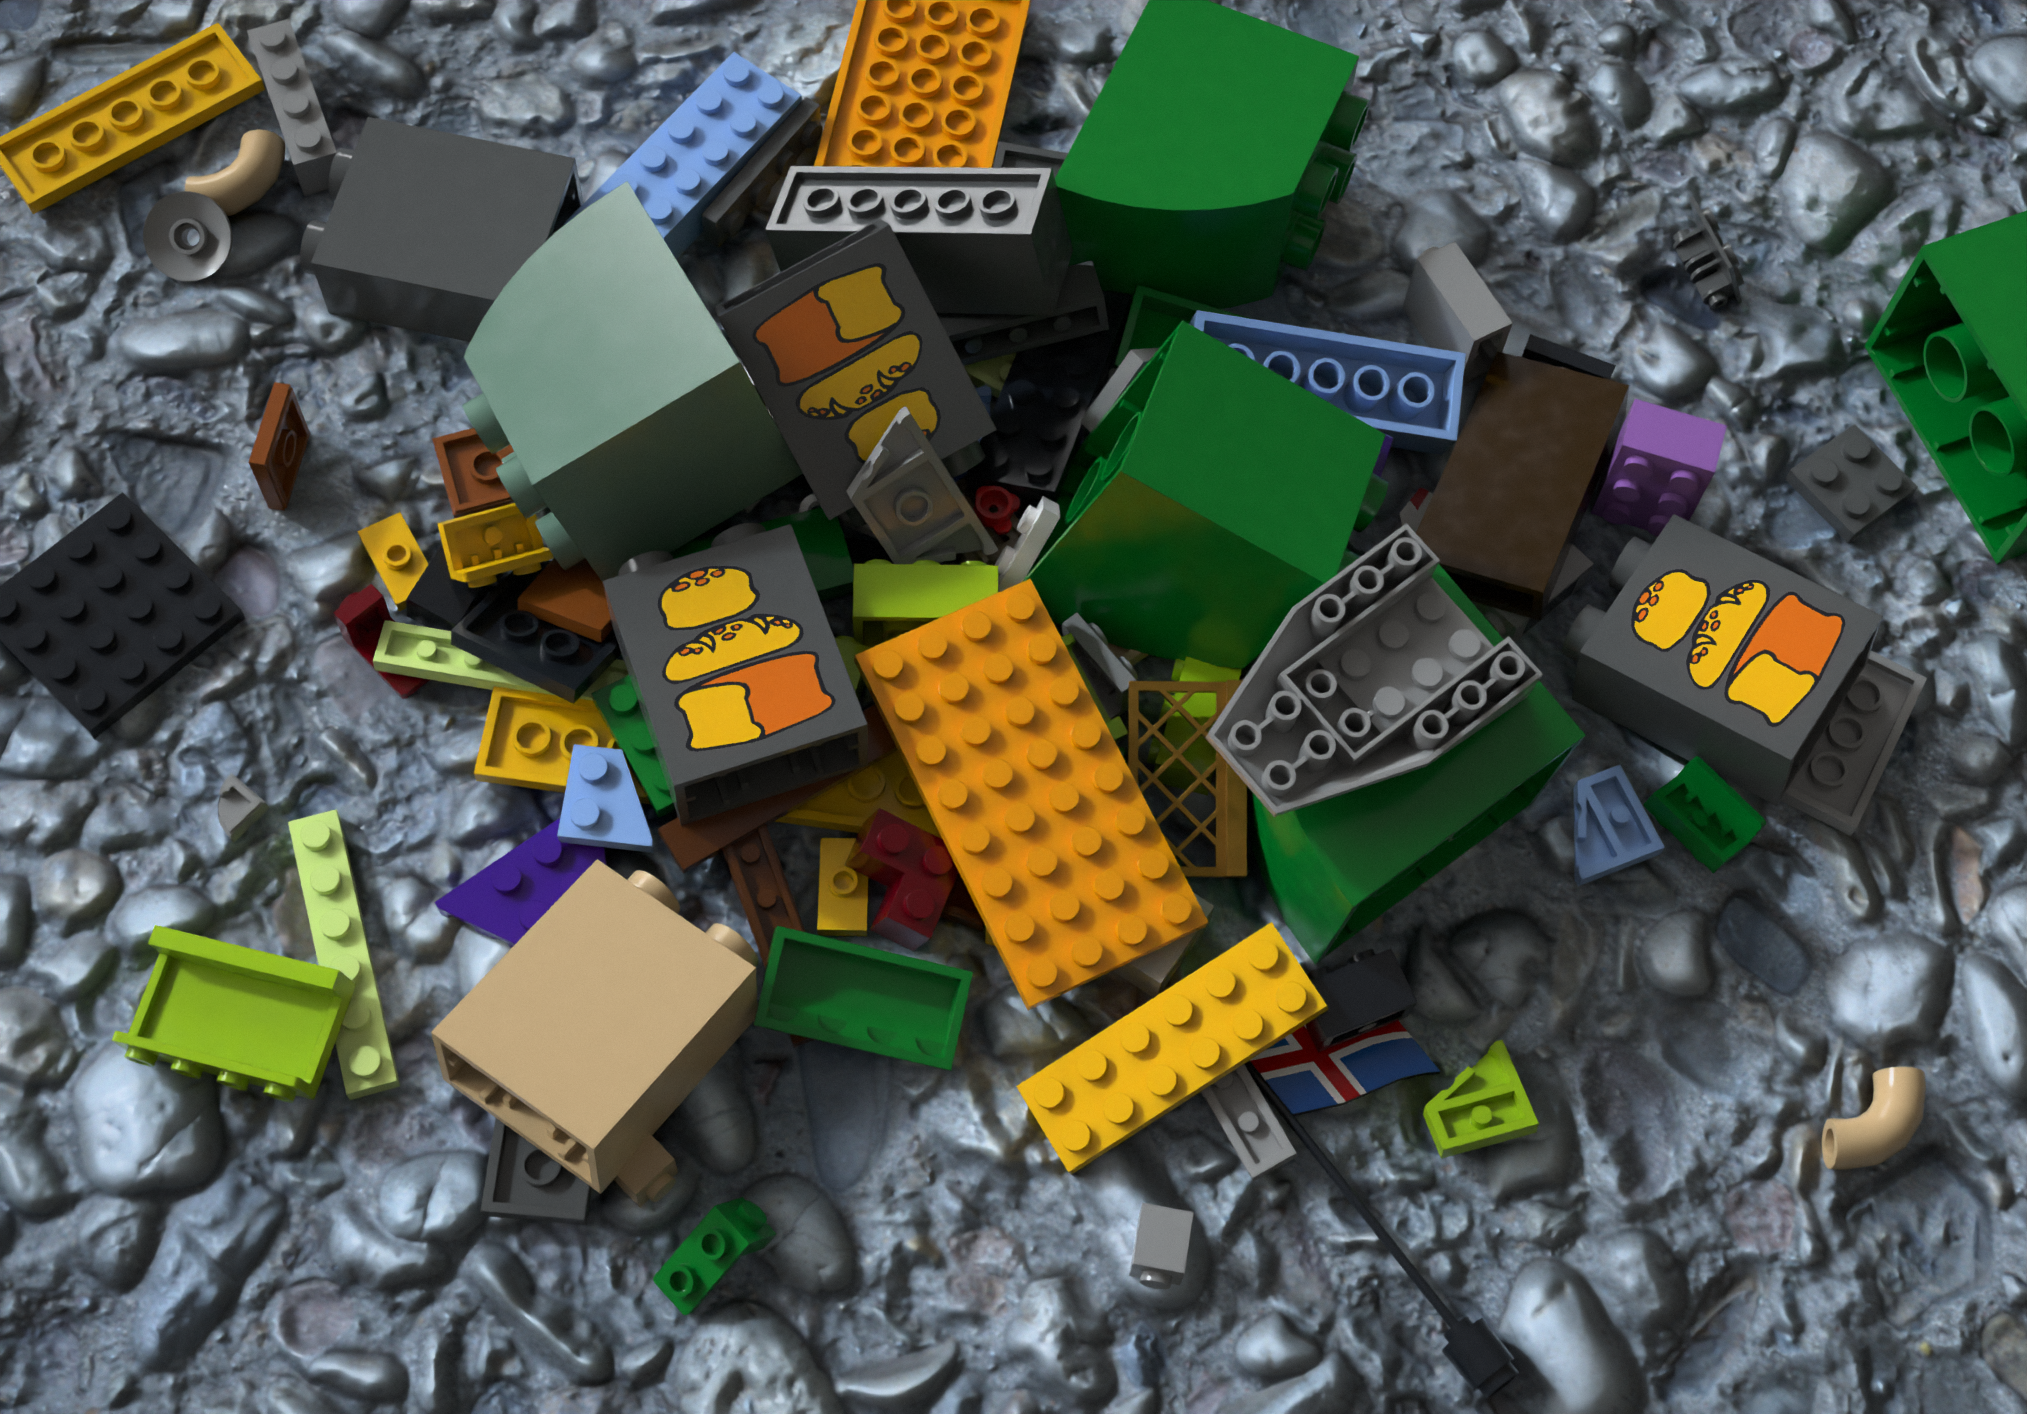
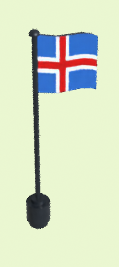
M1399 1021L1321 1052L1317 1051L1304 1025L1246 1062L1244 1065L1259 1089L1450 1327L1443 1335L1448 1341V1344L1442 1349L1444 1355L1474 1392L1480 1390L1486 1399L1499 1392L1519 1374V1371L1512 1364L1515 1358L1483 1318L1473 1323L1467 1316L1458 1322L1295 1118L1297 1115L1345 1105L1401 1080L1423 1075L1440 1074L1441 1071Z

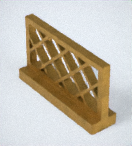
M1227 680V682L1129 681L1128 768L1137 785L1138 769L1148 778L1139 787L1141 793L1153 783L1172 803L1156 819L1158 825L1177 808L1197 828L1177 848L1164 835L1174 856L1185 865L1180 866L1185 877L1245 878L1247 876V785L1217 750L1216 761L1202 775L1181 755L1200 736L1213 747L1206 738L1208 734L1206 730L1218 719L1243 680ZM1139 692L1160 693L1173 707L1159 721L1152 725L1139 712ZM1169 693L1186 694L1177 702ZM1195 693H1216V713L1203 726L1182 707ZM1176 711L1197 731L1178 750L1158 731ZM1138 721L1148 730L1139 740ZM1152 735L1172 754L1154 774L1138 760V748ZM1176 759L1197 779L1178 799L1157 779ZM1216 769L1214 788L1206 778ZM1200 784L1215 797V811L1202 824L1182 805V802ZM1214 819L1215 837L1205 828ZM1200 832L1215 846V867H1195L1181 853Z

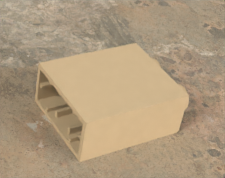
M597 859L433 1029L431 1034L444 1081L601 1194L650 1134L653 1135L754 1021L758 1005L756 966L759 961L751 945L733 929L723 924L715 923L706 932H703L678 915L680 906L676 897L655 876L645 871L637 870L626 879Z

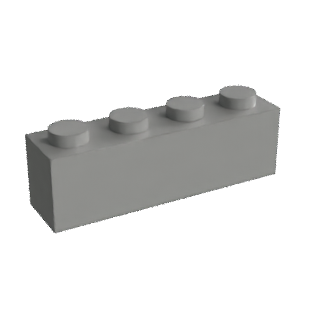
M286 19L247 30L304 196L329 189L330 169L336 149L290 20Z

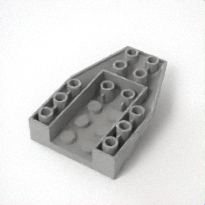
M1407 523L1291 608L1206 736L1207 740L1273 817L1428 766L1527 698L1543 675L1509 636L1494 647L1435 582L1432 575L1440 560Z

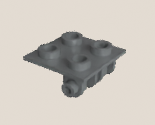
M1694 196L1689 199L1698 228L1692 232L1689 229L1677 232L1673 237L1675 241L1673 248L1682 261L1686 272L1691 274L1690 279L1695 284L1705 305H1710L1712 309H1718L1727 303V297L1732 294L1737 303L1740 304L1742 299L1738 287L1744 284V280L1738 269V266H1740L1731 245L1728 242L1723 244L1718 233L1720 228L1710 208L1706 207L1701 210Z

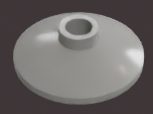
M180 191L160 199L149 211L143 228L144 247L153 265L166 276L179 281L194 282L211 277L223 267L232 249V228L226 213L214 200L196 192ZM192 229L197 230L200 236L199 242L194 246L190 245L187 240V235Z

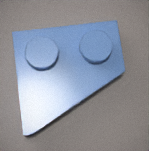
M574 744L557 834L560 842L654 852V842L621 749Z
M1621 765L1577 781L1573 788L1574 877L1577 886L1662 853L1665 846Z

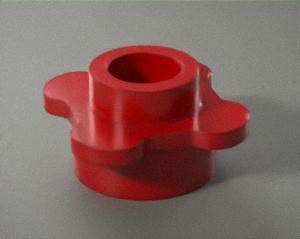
M982 486L978 488L975 493L976 500L973 510L983 526L992 528L996 534L1003 535L1008 533L1012 529V522L1010 520L1013 512L1020 508L1019 498L1000 486ZM997 508L998 511L996 513H991L989 509Z

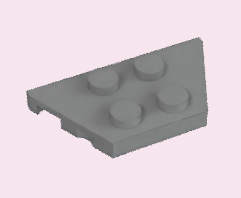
M905 406L900 409L846 490L850 500L894 564H913L920 560L936 562L956 560V554L982 550L984 555L993 554L998 551L993 539L908 408Z

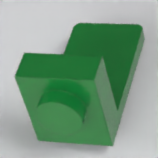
M743 1197L715 1205L655 1274L653 1281L683 1315L691 1314L742 1256L764 1249L777 1233L767 1224V1217L762 1209Z

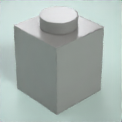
M1142 1203L1129 1276L1140 1278V1284L1154 1289H1170L1171 1284L1180 1285L1185 1273L1194 1212Z

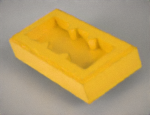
M401 512L357 532L400 612L406 609V598L425 571L428 562Z
M821 838L817 919V934L819 936H867L869 877L845 866L856 838Z

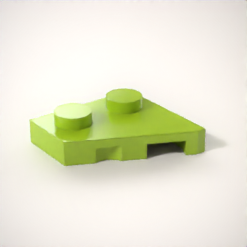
M1503 1040L1494 1042L1489 1047L1488 1053L1472 1068L1468 1066L1455 1078L1454 1084L1449 1089L1440 1091L1425 1105L1423 1112L1441 1159L1536 1133L1539 1122Z

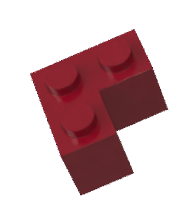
M879 808L862 824L845 863V866L888 887L871 925V931L911 951H915L931 939L959 872L943 839Z

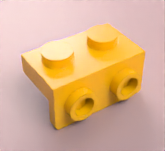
M512 503L437 523L451 579L468 582V587L474 588L492 584L497 581L496 574L510 570L513 571V575H524L541 570L540 562L551 560L554 556L550 549L543 545L541 534L535 524V521H537L536 514L526 519L516 504Z

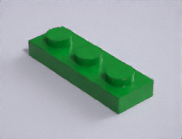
M627 675L591 693L595 706L617 745L623 751L626 761L658 818L676 810L630 676Z

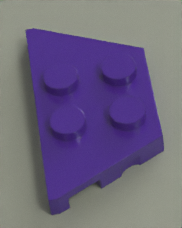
M559 818L434 903L441 915L447 918L452 916L473 926L475 931L491 939H501L507 942L509 947L512 948L597 859L607 866L605 847L560 842L557 837L560 823Z

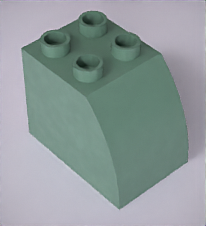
M628 181L586 207L556 231L528 258L502 289L487 311L466 349L464 359L483 393L464 403L462 407L475 431L492 455L511 444L514 452L502 458L503 464L496 468V472L510 497L526 519L546 507H549L552 511L535 521V524L548 548L564 570L569 569L586 558L602 582L603 580L617 577L622 565L633 557L651 551L671 553L803 474L743 366Z

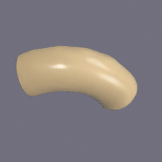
M257 129L248 131L241 138L238 156L230 166L214 174L189 176L186 179L185 191L203 194L214 200L227 216L235 215L257 203L275 184L285 159V141L276 133L268 130Z
M1891 1067L1874 1072L1872 1076L1873 1101L1868 1110L1856 1118L1827 1119L1822 1135V1154L1828 1169L1847 1170L1879 1165L1906 1148L1923 1119L1926 1093L1925 1072L1923 1070L1913 1067Z

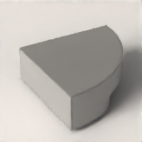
M232 773L220 788L218 802L219 823L226 835L234 843L269 807L263 799Z

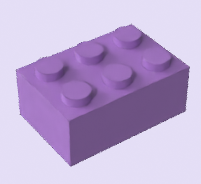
M1634 399L1603 468L1591 514L1603 517L1606 521L1613 524H1627L1647 530L1656 537L1660 535L1673 514L1689 521L1715 473L1727 425Z

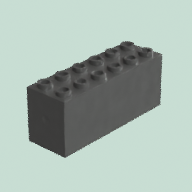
M790 166L765 229L780 272L867 225L882 219L890 224L936 313L1053 316L1073 248L1052 168Z

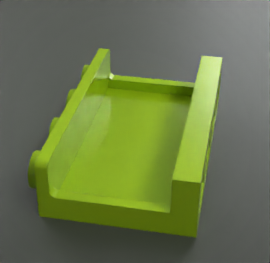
M155 925L148 944L159 952V956L129 1032L115 1031L111 1040L126 1050L124 1058L148 1067H154L157 1060L171 1063L170 1070L195 1079H200L202 1072L218 1075L216 1080L218 1083L237 1090L246 1091L249 1084L265 1087L263 1094L288 1103H293L295 1096L314 1100L356 984L337 969Z

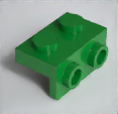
M1698 756L1690 760L1675 778L1654 792L1643 804L1659 824L1668 829L1691 851L1694 858L1703 863L1713 874L1742 852L1766 825V820Z

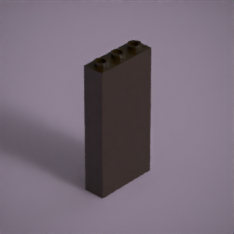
M1497 351L1416 531L1420 539L1439 558V565L1470 601L1541 621L1625 418L1629 385Z

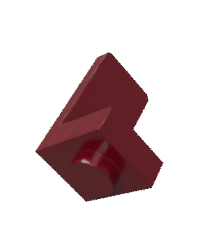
M370 584L362 591L354 592L347 596L333 614L343 639L374 669L373 658L384 621H395L390 616L384 596ZM374 669L402 699L408 698L430 680L376 671Z

